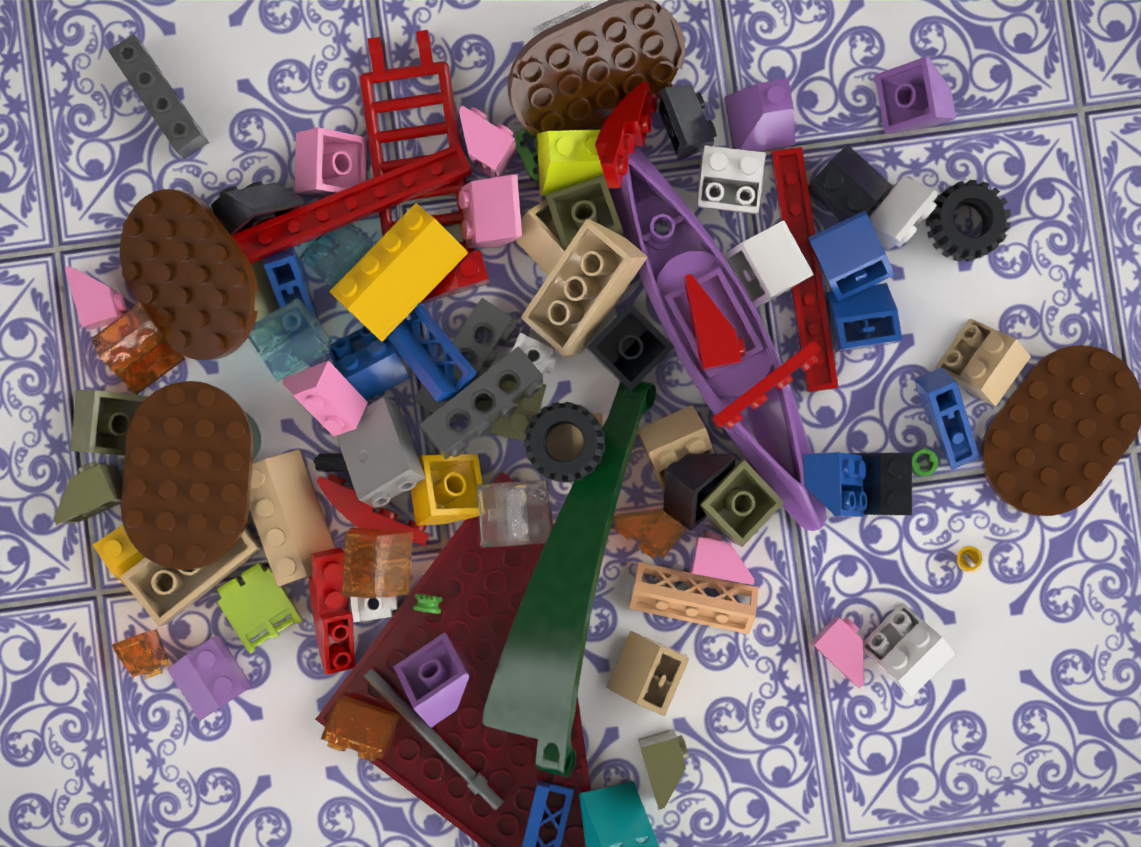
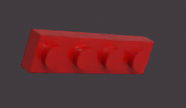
M813 340L712 417V422L718 429L723 425L730 429L743 419L740 412L748 406L755 410L769 398L765 393L774 386L779 391L793 381L791 373L799 367L804 372L819 361L815 355L822 350L820 346Z

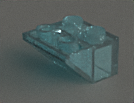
M351 223L319 236L306 247L305 252L299 258L333 288L375 243Z
M298 298L255 322L248 336L277 382L329 353L332 346V340L317 317Z

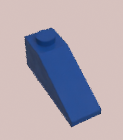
M295 247L265 258L264 268L295 347L325 338Z
M942 367L914 379L921 404L949 467L953 470L980 458L957 381Z

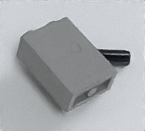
M384 397L365 408L356 429L336 436L342 453L318 454L313 461L318 472L349 471L358 500L374 508L388 504L391 498L401 492L411 490L416 486V483L426 478L400 407Z

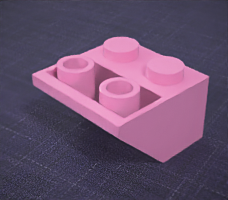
M461 106L459 114L472 166L490 178L502 176L517 152L515 138L512 137L513 132L500 123L496 126L486 121L487 116L477 108L471 107L469 110Z

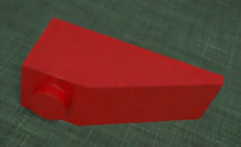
M477 250L468 253L420 303L424 304L489 285L490 280L481 251Z
M692 274L685 275L683 281L701 371L741 363V356H745L742 337L737 338L736 330Z

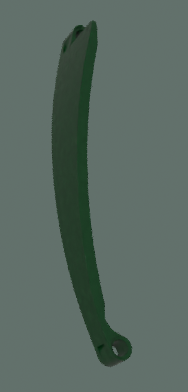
M641 381L630 391L620 382L608 418L602 427L606 445L605 452L602 455L603 459L596 466L593 473L588 474L582 480L574 481L519 606L484 708L483 724L485 726L538 739L536 768L563 777L571 775L576 762V752L571 746V730L575 717L589 623L604 552L619 493L636 439L639 422L643 414L654 405L656 397L654 383Z

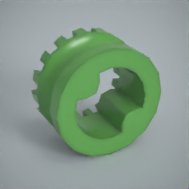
M920 449L912 453L913 474L923 477L932 475L937 470L939 461L933 451L930 449ZM921 454L927 455V461L931 463L930 468L926 471H921L920 464L916 462Z
M415 594L418 602L413 606V610L441 613L438 605L443 601L442 597Z

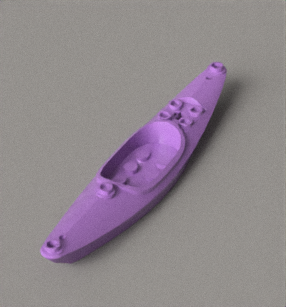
M634 146V152L629 155L628 173L623 176L621 187L610 188L609 191L625 238L648 257L638 272L662 327L695 386L714 415H716L777 369L781 362L762 319L725 256L674 188L637 146ZM656 224H661L662 227L666 225L669 228L665 236L658 235L655 232ZM692 274L736 330L737 338L742 337L745 356H741V363L701 371L683 281L685 275ZM787 384L779 391L774 386L765 393L769 399L755 410L748 406L740 412L743 419L730 429L725 425L722 427L757 474L785 502L782 505L783 508L805 530L816 531L824 526L827 514L826 507L804 486V454H812L790 385Z

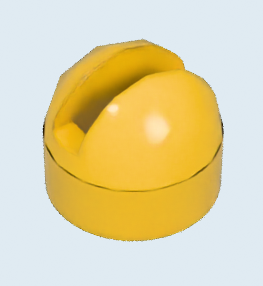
M973 546L963 547L958 552L957 564L965 572H974L982 564V554ZM967 554L975 566L970 567L963 556Z

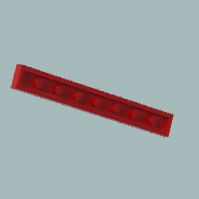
M459 143L231 235V237L243 251L250 264L469 176L472 174V171Z
M802 147L772 151L771 160L780 220L785 221L814 274L791 288L800 350L813 340L822 349L815 355L819 361L804 371L806 392L837 389L839 386L820 262L808 238L815 235L803 149Z

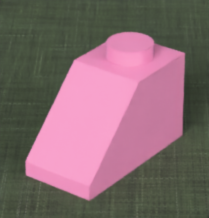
M71 266L65 268L81 327L92 330L125 320L123 311L126 310V303L121 293H117V290Z
M705 532L704 538L697 536L690 573L754 585L755 579L729 542L722 541L723 535Z
M835 616L810 643L856 687L861 688L864 685L863 639L856 634L860 629L849 618L845 617L842 620Z

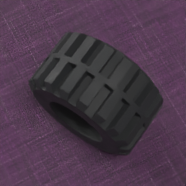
M969 180L966 183L960 181L947 188L933 201L937 206L930 213V217L926 219V226H930V231L927 232L929 239L934 238L935 243L933 246L936 250L938 248L944 250L943 256L946 258L950 255L954 256L953 260L959 262L963 259H966V262L973 261L992 252L1005 240L1007 236L1005 232L1010 229L1011 222H1007L1011 212L1010 209H1004V205L1008 202L1005 197L1001 200L998 198L997 194L1000 191L996 187L989 190V183L984 181L980 184H977V180ZM957 206H970L980 214L983 227L978 237H968L957 230L953 222V213Z
M572 402L552 403L549 407L545 406L540 409L541 412L530 419L532 422L525 430L526 440H524V447H526V456L532 463V467L544 477L564 483L582 480L588 474L593 473L596 466L603 459L602 455L605 452L606 446L604 431L597 418L585 407L573 404ZM560 424L573 425L583 435V449L575 459L570 461L555 459L547 449L549 433Z

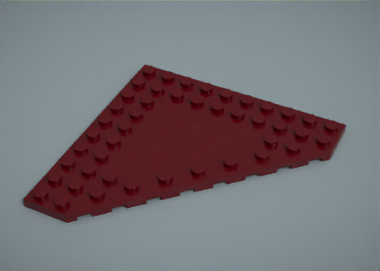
M501 471L484 494L487 514L464 520L315 720L482 847H522L538 780L573 788L574 793L561 847H586L579 793L590 791L591 785L578 695L571 730V746L576 752V762L569 777H563L536 768L538 739L487 727L483 724L485 704L503 649L536 564L553 528L551 508ZM415 594L442 597L443 601L438 605L441 613L413 610V606L418 602ZM444 632L448 635L469 675V679L457 710L431 728L476 774L480 772L488 780L487 785L504 801L497 810H494L478 793L475 795L467 787L468 782L363 677L371 668L413 709L393 666ZM552 791L548 792L546 804L552 813L564 806L566 795ZM544 809V813H543L542 819H544L545 817L548 816V814H547V812L545 811V809ZM561 814L555 817L558 824L560 823ZM551 820L541 825L538 834L544 844L554 839L557 835V829ZM538 841L535 847H541Z

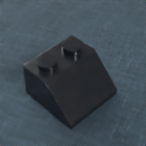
M692 85L663 88L659 90L657 109L678 161L702 152L704 145L713 146L714 137H717L713 122L711 120L706 121L702 111L706 108L700 92L695 93Z
M847 144L810 182L808 189L810 194L842 222L865 210L868 212L892 185Z
M258 181L246 186L244 189L238 190L236 186L222 190L219 193L220 197L211 204V207L229 234L234 235L296 210L304 205L301 197L276 182L263 185L262 181Z
M630 303L585 349L607 371L632 391L674 346Z
M849 453L862 455V460L866 465L863 491L867 496V507L864 510V515H912V453Z
M686 454L679 461L672 462L665 471L663 511L688 530L694 529L707 518L700 503L735 467L736 457L732 454Z

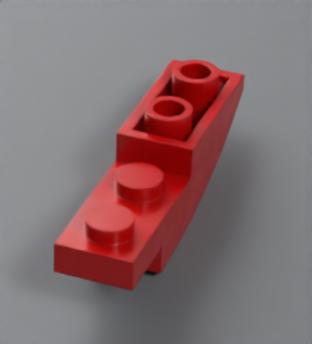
M642 82L621 100L605 121L597 137L595 146L608 189L621 187L623 176L628 173L629 155L633 154L634 146H644L647 133L651 132L652 114L657 111V98L655 94H651L648 82Z
M331 473L328 474L327 478L323 476L318 477L317 483L328 500L347 520L360 530L390 546L395 544L397 536L422 546H427L431 536L430 533L425 532L427 526H416V521L409 520L408 524L396 520L398 514L381 508L380 512H376V508L358 500L355 489L344 485L346 479Z
M339 547L311 553L310 599L316 639L324 673L329 675L353 669L355 667L353 615L348 609L345 552Z

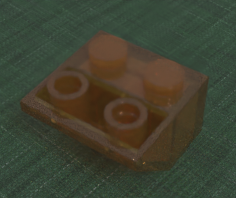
M142 302L91 338L98 356L136 395L185 360L184 355L173 349L165 340V335Z
M661 509L617 514L613 517V521L616 523L613 529L627 540L633 536L641 543L638 548L652 559L656 555L663 559L686 530L685 527Z
M351 527L347 531L345 538L342 596L382 598L409 594L413 532Z
M341 695L335 703L321 739L328 741L327 746L339 751H345L346 748L358 751V757L375 762L376 758L383 759L389 751L401 714Z

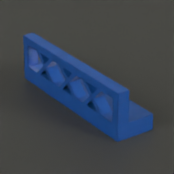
M419 303L410 313L411 320L405 318L386 338L437 402L450 401L470 384L477 372L422 304ZM421 322L427 327V340L421 337ZM437 343H440L444 349V361L442 362L437 357ZM453 364H457L463 372L458 382L454 378Z
M540 780L537 781L522 847H535L537 841L541 847H550L553 844L554 847H561L574 793L573 788ZM549 791L566 795L564 806L553 813L546 804ZM544 809H545V811L547 812L548 816L545 817L544 819H542L543 813H544ZM561 814L560 823L558 824L555 817ZM551 820L557 829V835L554 839L544 844L538 834L541 825Z

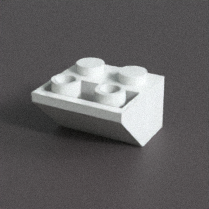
M704 145L699 171L697 207L759 214L766 153Z
M903 176L869 216L882 247L889 251L895 245L900 248L917 230L914 226L915 222L919 225L937 206L933 201L939 193L928 186Z
M785 221L775 224L723 254L744 286L755 308L771 301L814 275Z
M901 603L863 641V651L910 697L955 655L944 638L904 603Z

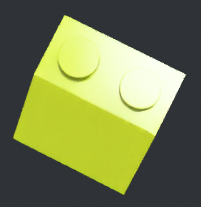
M600 130L546 131L537 133L540 195H547L604 175L595 146Z

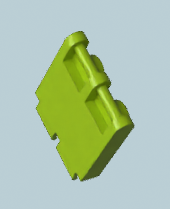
M257 563L241 574L246 583L243 586L236 577L217 589L222 597L217 603L250 654L256 651L255 647L271 637L275 639L280 636L279 632L294 622L298 624L303 621L301 614L284 587H277L271 568L265 570L261 563ZM291 614V618L275 627L274 624ZM266 629L268 630L266 634L262 635L253 642L251 641V639L255 636L259 635Z

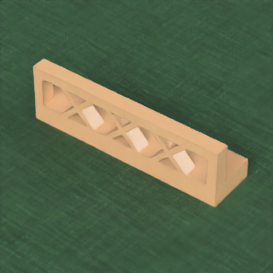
M638 562L629 609L750 634L756 617L759 587ZM643 574L652 575L660 582L655 585L642 582ZM676 581L685 582L690 589L686 591L677 590L672 583ZM707 587L716 589L720 595L717 597L707 596L703 589ZM736 594L750 596V604L738 603L733 596Z

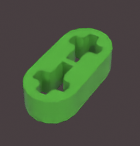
M523 128L515 136L516 149L530 179L539 184V173H533L537 170L534 161L538 158L537 136ZM524 136L536 139L533 143L536 153L531 155L527 146H520L524 143Z

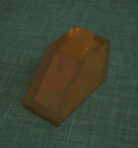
M157 629L112 644L114 652L132 677L143 674L144 679H148L163 673L161 667L170 664Z

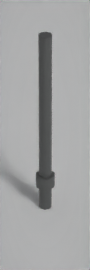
M373 668L363 676L468 782L467 787L475 795L478 793L494 810H497L504 801L487 785L488 780L480 772L476 774Z

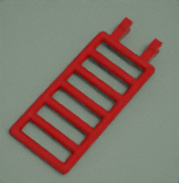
M428 30L416 31L421 64L393 69H385L383 45L380 37L368 38L373 71L362 73L359 77L374 178L429 156L424 155L383 162L382 143L447 134L449 147L460 143L449 65L445 61L433 62ZM438 74L441 92L374 101L372 84ZM443 104L445 122L379 132L378 113ZM466 177L410 200L456 194L458 212L432 215V217L442 226L454 224L462 226L464 214L463 209L459 205V193L462 190L461 188L467 184ZM390 208L379 212L382 237L397 222L392 221ZM463 239V242H459L468 253L475 250V248H466V239Z

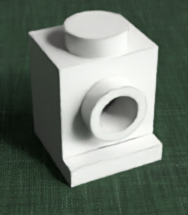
M520 333L512 351L519 346L527 357L530 351H537L540 357L532 363L542 375L544 372L550 374L557 357L553 356L554 348Z
M390 585L350 591L353 622L392 617L394 615L393 610L398 609L396 591L391 592ZM371 598H376L379 601L378 609L374 610L369 607L368 602Z

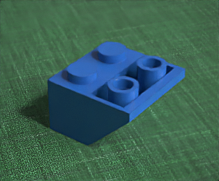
M866 210L808 237L838 302L895 276Z
M887 283L873 285L839 302L833 291L826 292L835 353L896 344L903 340L898 309Z
M365 326L346 337L337 339L334 343L327 346L334 367L366 401L410 379L400 354L389 340L385 338L381 342Z
M842 452L804 454V486L834 516L864 517V510L867 507V496L863 491L866 465L862 460V455Z

